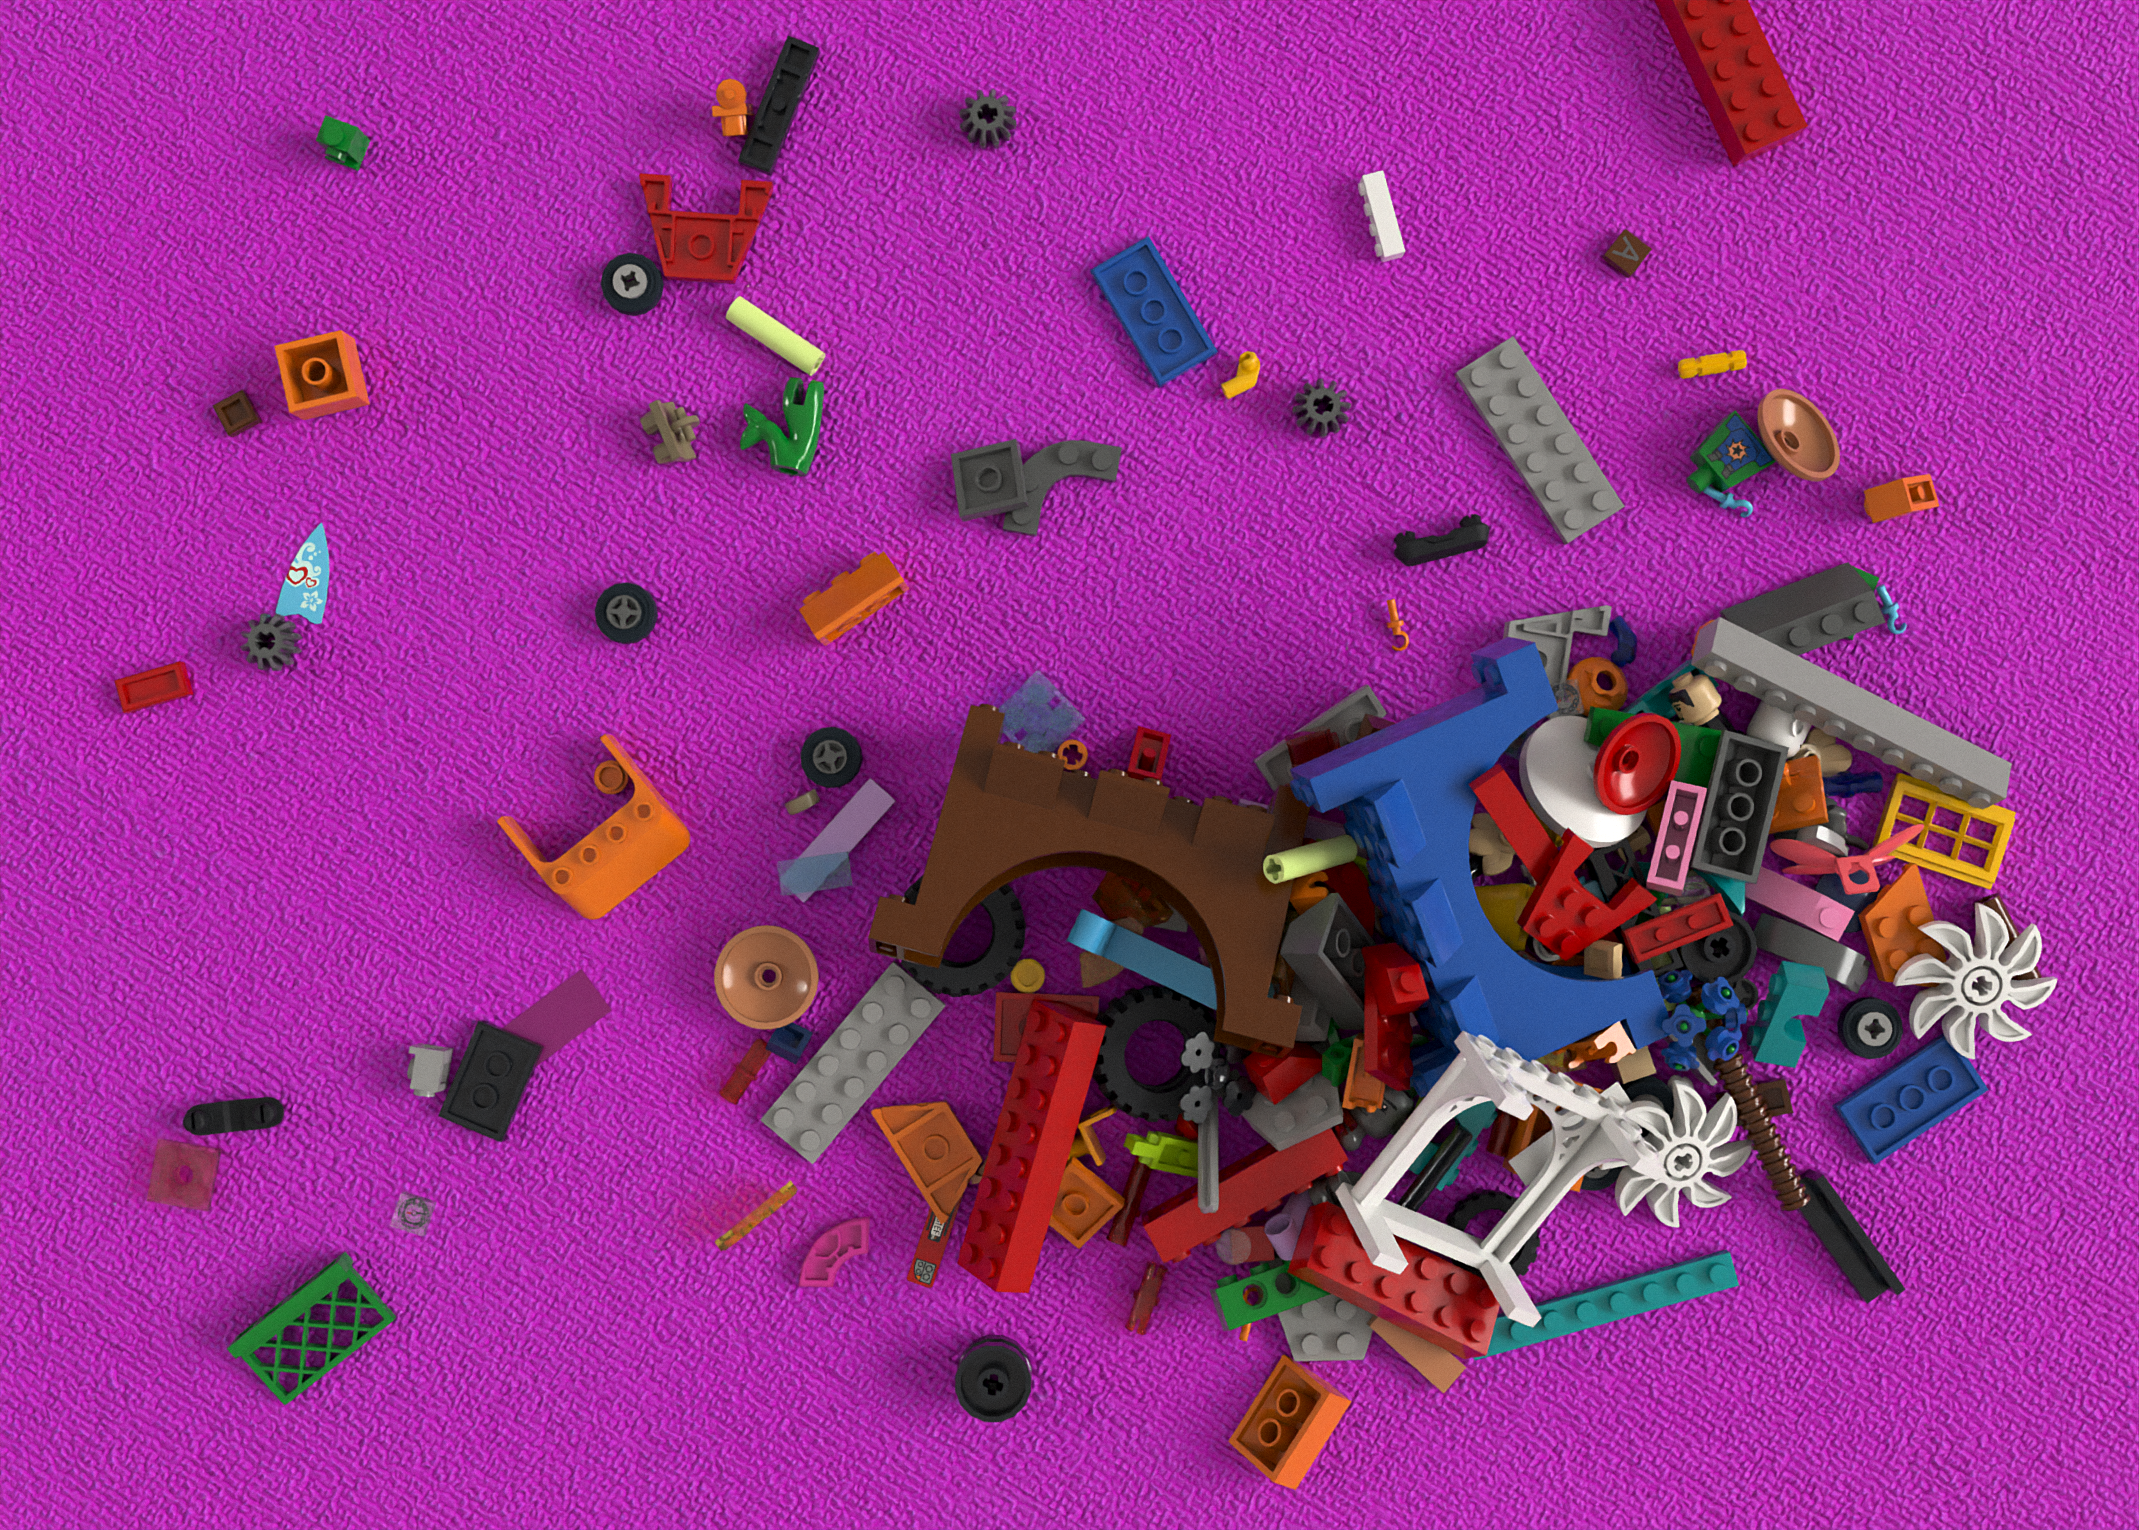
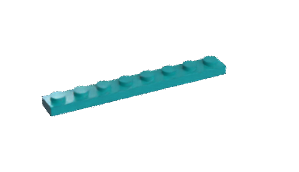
M1725 1249L1535 1303L1534 1306L1542 1318L1533 1328L1507 1318L1504 1312L1500 1313L1496 1318L1487 1355L1473 1359L1474 1361L1739 1286L1731 1254Z

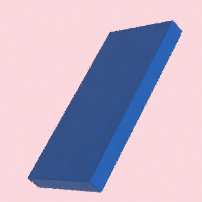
M1149 236L1090 270V274L1159 388L1217 355V349Z
M1942 1033L1832 1106L1868 1161L1875 1165L1989 1089L1969 1059L1952 1048L1947 1042L1944 1033Z

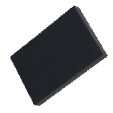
M479 1020L438 1116L496 1141H505L544 1046L489 1022Z

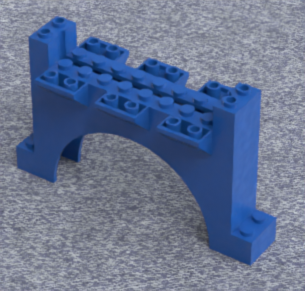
M1506 637L1470 653L1474 662L1471 664V671L1475 680L1482 684L1481 687L1290 769L1294 779L1290 781V787L1297 801L1302 800L1308 807L1313 805L1314 809L1321 813L1335 807L1339 811H1343L1347 821L1343 824L1346 835L1351 836L1361 849H1365L1369 857L1366 867L1369 872L1367 876L1371 886L1367 887L1373 904L1380 907L1383 915L1379 919L1382 930L1388 938H1393L1398 945L1402 944L1404 951L1420 965L1429 999L1418 1007L1419 1010L1415 1011V1016L1420 1027L1423 1030H1428L1434 1040L1410 1050V1058L1413 1063L1410 1087L1413 1086L1421 1098L1428 1094L1460 1053L1454 1041L1462 1031L1475 1037L1483 1035L1503 1050L1506 1047L1511 1048L1528 1062L1543 1057L1617 1022L1621 1023L1632 1045L1637 1050L1671 1035V1033H1665L1662 1029V1022L1665 1019H1670L1652 969L1648 968L1632 974L1627 957L1622 954L1623 968L1621 977L1604 979L1584 974V965H1551L1521 957L1495 932L1477 899L1469 864V836L1472 816L1478 797L1468 784L1490 770L1508 746L1527 728L1543 717L1559 710L1536 644L1531 641Z

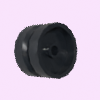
M1728 911L1733 926L1676 948L1683 963V967L1677 970L1679 972L1689 970L1693 975L1692 980L1701 983L1712 984L1717 977H1724L1731 984L1743 978L1752 968L1757 954L1756 937L1750 925L1738 914Z
M986 1335L974 1340L963 1351L955 1375V1392L960 1405L972 1417L984 1422H1002L1014 1417L1025 1406L1031 1393L1032 1364L1026 1350L1016 1340L1007 1336ZM991 1374L997 1375V1376H998V1380H996V1381L991 1380V1379H990V1375H991Z

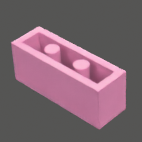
M1671 780L1647 878V889L1682 897L1707 788Z

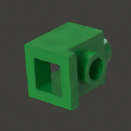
M326 115L316 138V141L326 150L325 158L327 160L359 171L370 143V139L358 127Z

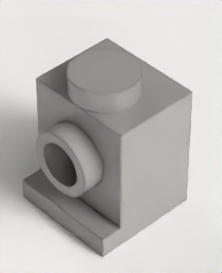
M418 1043L409 1047V1053L415 1054V1058H412L409 1063L407 1072L408 1079H411L410 1089H414V1095L434 1097L435 1093L447 1089L454 1048Z

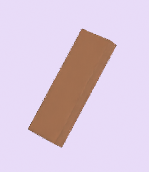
M1373 1315L1366 1323L1443 1394L1466 1368L1449 1351L1376 1315Z

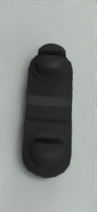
M1471 514V519L1466 515L1459 524L1462 528L1452 530L1447 535L1439 537L1431 535L1416 539L1414 532L1406 531L1405 536L1400 532L1394 538L1397 546L1394 550V555L1405 566H1414L1477 550L1487 544L1490 529L1487 524L1481 522V516Z
M273 1097L199 1104L192 1106L187 1111L183 1119V1125L187 1131L194 1135H211L271 1128L277 1126L282 1121L284 1108L281 1102Z

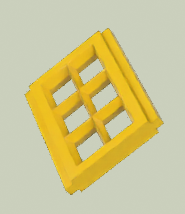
M1896 773L1872 844L1875 847L1890 838L1896 819L1913 825L1924 824L1916 845L1907 842L1887 855L1895 856L1896 859L1915 863L1917 866L1991 890L2015 822L2016 812L1994 804L1984 809L1975 808L1952 794L1942 792L1938 787L1926 781L1902 773ZM1903 795L1930 803L1924 821L1898 812ZM1937 806L1964 815L1958 832L1932 824ZM1971 817L1997 826L1992 844L1965 835ZM1929 830L1956 839L1951 856L1923 848ZM1963 841L1989 850L1984 868L1958 860Z

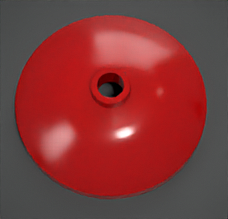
M1640 713L1624 720L1609 733L1597 753L1593 770L1594 790L1603 806L1617 814L1632 815L1646 810L1664 795L1671 784V780L1674 779L1681 757V742L1675 726L1668 719L1658 714Z

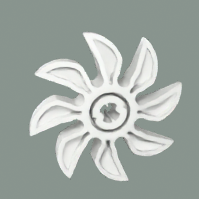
M1975 903L1976 934L1973 947L1969 934L1958 926L1939 920L1925 923L1919 926L1918 929L1939 942L1950 953V958L1942 963L1928 953L1916 955L1900 967L1893 981L1895 986L1929 982L1940 983L1937 987L1919 991L1915 996L1909 1012L1911 1030L1914 1036L1920 1039L1945 1014L1942 1020V1030L1947 1042L1958 1053L1970 1059H1975L1974 1029L1977 1015L1981 1028L1996 1039L2005 1042L2023 1040L2032 1034L2009 1019L2001 1011V1004L2008 1000L2023 1010L2036 1007L2050 996L2057 983V978L2054 976L2029 980H2011L2013 976L2030 972L2036 966L2042 948L2040 932L2037 926L2031 923L2005 949L2009 941V934L2003 919L1994 910L1980 903Z
M1672 1080L1674 1097L1672 1120H1670L1669 1115L1660 1105L1652 1101L1633 1102L1625 1106L1626 1111L1624 1112L1629 1119L1650 1131L1643 1139L1658 1151L1659 1155L1657 1158L1666 1169L1663 1175L1656 1181L1632 1170L1625 1161L1607 1162L1598 1167L1601 1170L1626 1166L1620 1172L1615 1185V1200L1624 1216L1646 1195L1651 1211L1662 1223L1671 1227H1679L1678 1193L1680 1189H1682L1683 1194L1691 1203L1699 1207L1710 1208L1725 1203L1732 1196L1703 1179L1702 1176L1706 1172H1712L1721 1177L1734 1173L1748 1159L1753 1142L1747 1139L1726 1143L1732 1137L1737 1124V1108L1734 1100L1727 1092L1706 1114V1108L1700 1095L1687 1083Z

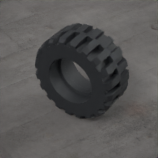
M923 876L904 893V897L910 900L909 904H916ZM1008 884L1002 886L979 903L989 914L993 929L991 942L985 952L974 960L961 963L942 958L939 969L902 960V966L913 975L917 983L921 986L925 985L934 993L948 994L950 997L974 996L981 994L987 989H992L1009 975L1024 947L1026 923L1021 903Z
M1146 985L1142 989H1129L1124 991V996L1120 998L1114 997L1109 1001L1108 1009L1105 1012L1100 1011L1095 1019L1106 1025V1030L1092 1078L1098 1084V1089L1127 1115L1136 1119L1140 1117L1148 1122H1157L1158 1119H1164L1167 1122L1177 1120V1115L1183 1112L1178 1105L1181 1095L1188 1093V1088L1192 1084L1197 1086L1206 1085L1201 1079L1202 1068L1198 1072L1193 1073L1188 1069V1066L1182 1065L1170 1080L1162 1084H1143L1132 1077L1125 1065L1124 1054L1126 1044L1132 1033L1144 1023L1155 1020L1165 1021L1180 1031L1184 1041L1187 1038H1193L1199 1031L1205 1032L1209 1037V1041L1215 1044V1049L1211 1053L1212 1057L1225 1059L1224 1056L1220 1055V1048L1224 1047V1045L1213 1041L1216 1021L1214 1017L1209 1016L1206 1012L1207 1009L1200 1002L1168 987Z

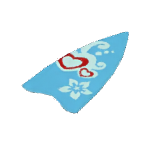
M322 523L311 533L291 564L281 589L275 611L276 614L283 616L300 614L314 624L322 623L329 582V553Z

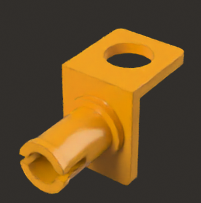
M1114 1104L1095 1111L1079 1121L1080 1135L1074 1137L1068 1160L1072 1156L1077 1159L1089 1153L1092 1155L1097 1166L1104 1163L1107 1157L1091 1124L1114 1114L1118 1109Z

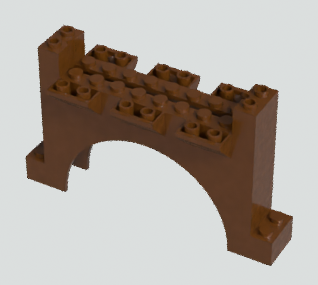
M989 704L971 705L916 904H909L910 900L908 898L895 894H889L888 898L879 897L868 936L870 952L939 969L944 952L962 921L980 902L1002 886L1020 877L1054 868L1079 867L1108 871L1127 877L1158 894L1180 914L1196 935L1205 952L1215 985L1217 1007L1213 1041L1280 1059L1286 1056L1294 1047L1303 1006L1294 1004V999L1288 996L1274 994L1273 998L1267 996L1294 879L1276 884L1270 882L1264 874L1263 862L1269 855L1302 846L1311 806L1308 807L1302 800L1297 801L1291 790L1290 783H1286L1285 786H1278L1274 796H1272L1268 803L1267 809L1257 805H1247L1246 807L1234 805L1231 799L1223 796L1205 797L1202 805L1198 806L1193 804V800L1186 797L1174 796L1173 799L1168 798L1170 788L1163 786V783L1157 779L1143 778L1138 780L1130 778L1128 773L1119 769L1100 770L1098 779L1091 778V774L1082 770L1072 769L1070 772L1063 771L1065 760L1059 759V756L1053 752L1041 750L1038 753L1024 750V747L1018 743L1009 741L1000 744L1003 735L1005 713L999 712L997 707Z

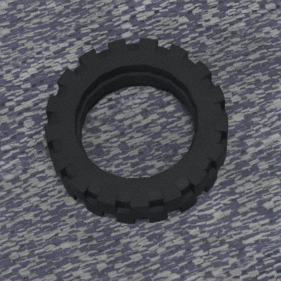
M1483 1190L1480 1193H1470L1467 1195L1468 1198L1463 1201L1459 1200L1454 1205L1455 1209L1447 1216V1225L1464 1232L1468 1222L1477 1213L1487 1209L1500 1210L1507 1213L1517 1199L1502 1191ZM1538 1228L1509 1262L1517 1277L1520 1274L1522 1276L1529 1271L1527 1267L1531 1262L1534 1263L1537 1258L1535 1252L1537 1247L1540 1246V1238L1537 1236ZM1451 1258L1454 1265L1485 1280L1479 1269Z

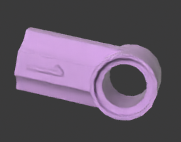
M1307 1190L1297 1195L1293 1192L1282 1212L1271 1217L1264 1226L1265 1234L1282 1260L1288 1261L1292 1259L1307 1209L1314 1206Z

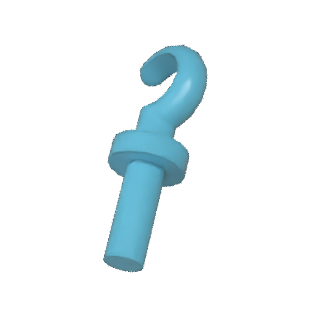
M1710 486L1703 490V493L1720 501V507L1726 509L1728 506L1732 509L1739 506L1746 507L1748 511L1740 514L1743 518L1748 517L1753 512V506L1750 502L1742 499L1734 500V494L1730 492L1723 494Z
M1884 584L1876 587L1884 605L1881 611L1883 614L1889 615L1887 621L1889 631L1893 634L1903 633L1907 627L1906 623H1903L1899 630H1896L1894 627V621L1899 617L1896 611L1899 609L1898 603H1892Z

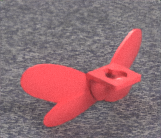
M1924 824L1911 826L1868 850L1863 855L1838 858L1819 847L1793 839L1774 840L1770 843V848L1776 854L1800 864L1783 868L1781 870L1783 873L1794 875L1837 873L1840 876L1846 894L1877 892L1880 884L1874 867L1886 864L1896 858L1887 854L1917 836L1923 830ZM1858 870H1863L1868 876V882L1856 884L1850 880L1848 875Z

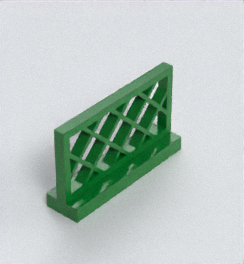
M346 1252L339 1255L238 1334L227 1348L235 1359L241 1356L284 1405L292 1401L396 1318L395 1314L353 1268L352 1264L354 1261ZM348 1278L358 1289L357 1300L338 1298L339 1285ZM332 1291V1297H325ZM316 1303L331 1305L329 1321L310 1319L311 1307ZM337 1305L356 1307L355 1322L335 1321ZM362 1307L375 1308L383 1319L375 1325L360 1324ZM305 1312L304 1319L298 1318ZM288 1325L303 1326L302 1342L283 1341L284 1328ZM309 1327L329 1328L327 1344L308 1343ZM334 1329L354 1330L352 1343L348 1346L333 1345ZM359 1331H366L359 1337ZM277 1334V1340H270ZM261 1346L276 1348L275 1363H262L253 1352ZM282 1348L301 1350L300 1366L281 1364ZM307 1350L326 1352L325 1364L321 1367L305 1366ZM332 1352L338 1353L331 1359ZM280 1372L299 1373L298 1385L287 1392L279 1383ZM305 1374H311L309 1377H307V1378L304 1380V1375H305Z

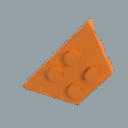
M1915 863L1905 864L1901 868L1902 874L1892 885L1886 884L1878 893L1877 899L1873 903L1868 904L1858 915L1878 980L1893 982L1900 967L1910 958L1919 954L1928 953L1942 963L1947 961L1943 946L1918 929L1919 926L1934 921V917L1917 864ZM1929 982L1912 985L1937 987L1940 983Z
M947 1100L874 1108L871 1110V1114L942 1225L947 1221L950 1213L983 1161V1157Z

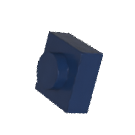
M792 1022L786 1026L776 1028L765 1049L797 1064L810 1042L813 1032Z

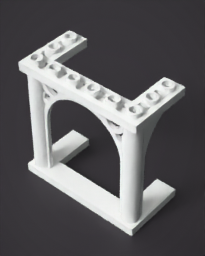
M1462 1031L1454 1041L1460 1050L1455 1060L1356 1185L1352 1186L1343 1182L1335 1193L1372 1264L1399 1275L1406 1268L1408 1262L1393 1236L1394 1234L1479 1269L1507 1318L1533 1328L1542 1317L1509 1262L1570 1188L1591 1169L1612 1161H1625L1632 1170L1656 1181L1663 1175L1666 1169L1657 1158L1659 1155L1658 1151L1640 1135L1642 1129L1624 1113L1626 1107L1619 1100L1612 1096L1605 1098L1587 1084L1579 1086L1562 1072L1554 1074L1536 1060L1528 1062L1511 1048L1506 1047L1503 1050L1483 1035L1475 1037ZM1492 1100L1498 1109L1525 1121L1534 1110L1530 1104L1532 1103L1543 1110L1550 1119L1553 1129V1143L1544 1167L1484 1240L1384 1199L1435 1134L1454 1116L1474 1105ZM1557 1106L1563 1108L1561 1111H1555ZM1573 1115L1583 1116L1582 1120L1573 1126H1562V1123ZM1566 1137H1569V1139L1567 1140V1142L1564 1144V1143H1563V1140H1564Z

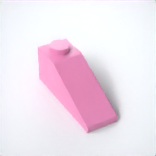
M1762 866L1760 867L1757 884L1745 883V898L1800 927L1836 942L1839 941L1855 912L1817 891Z

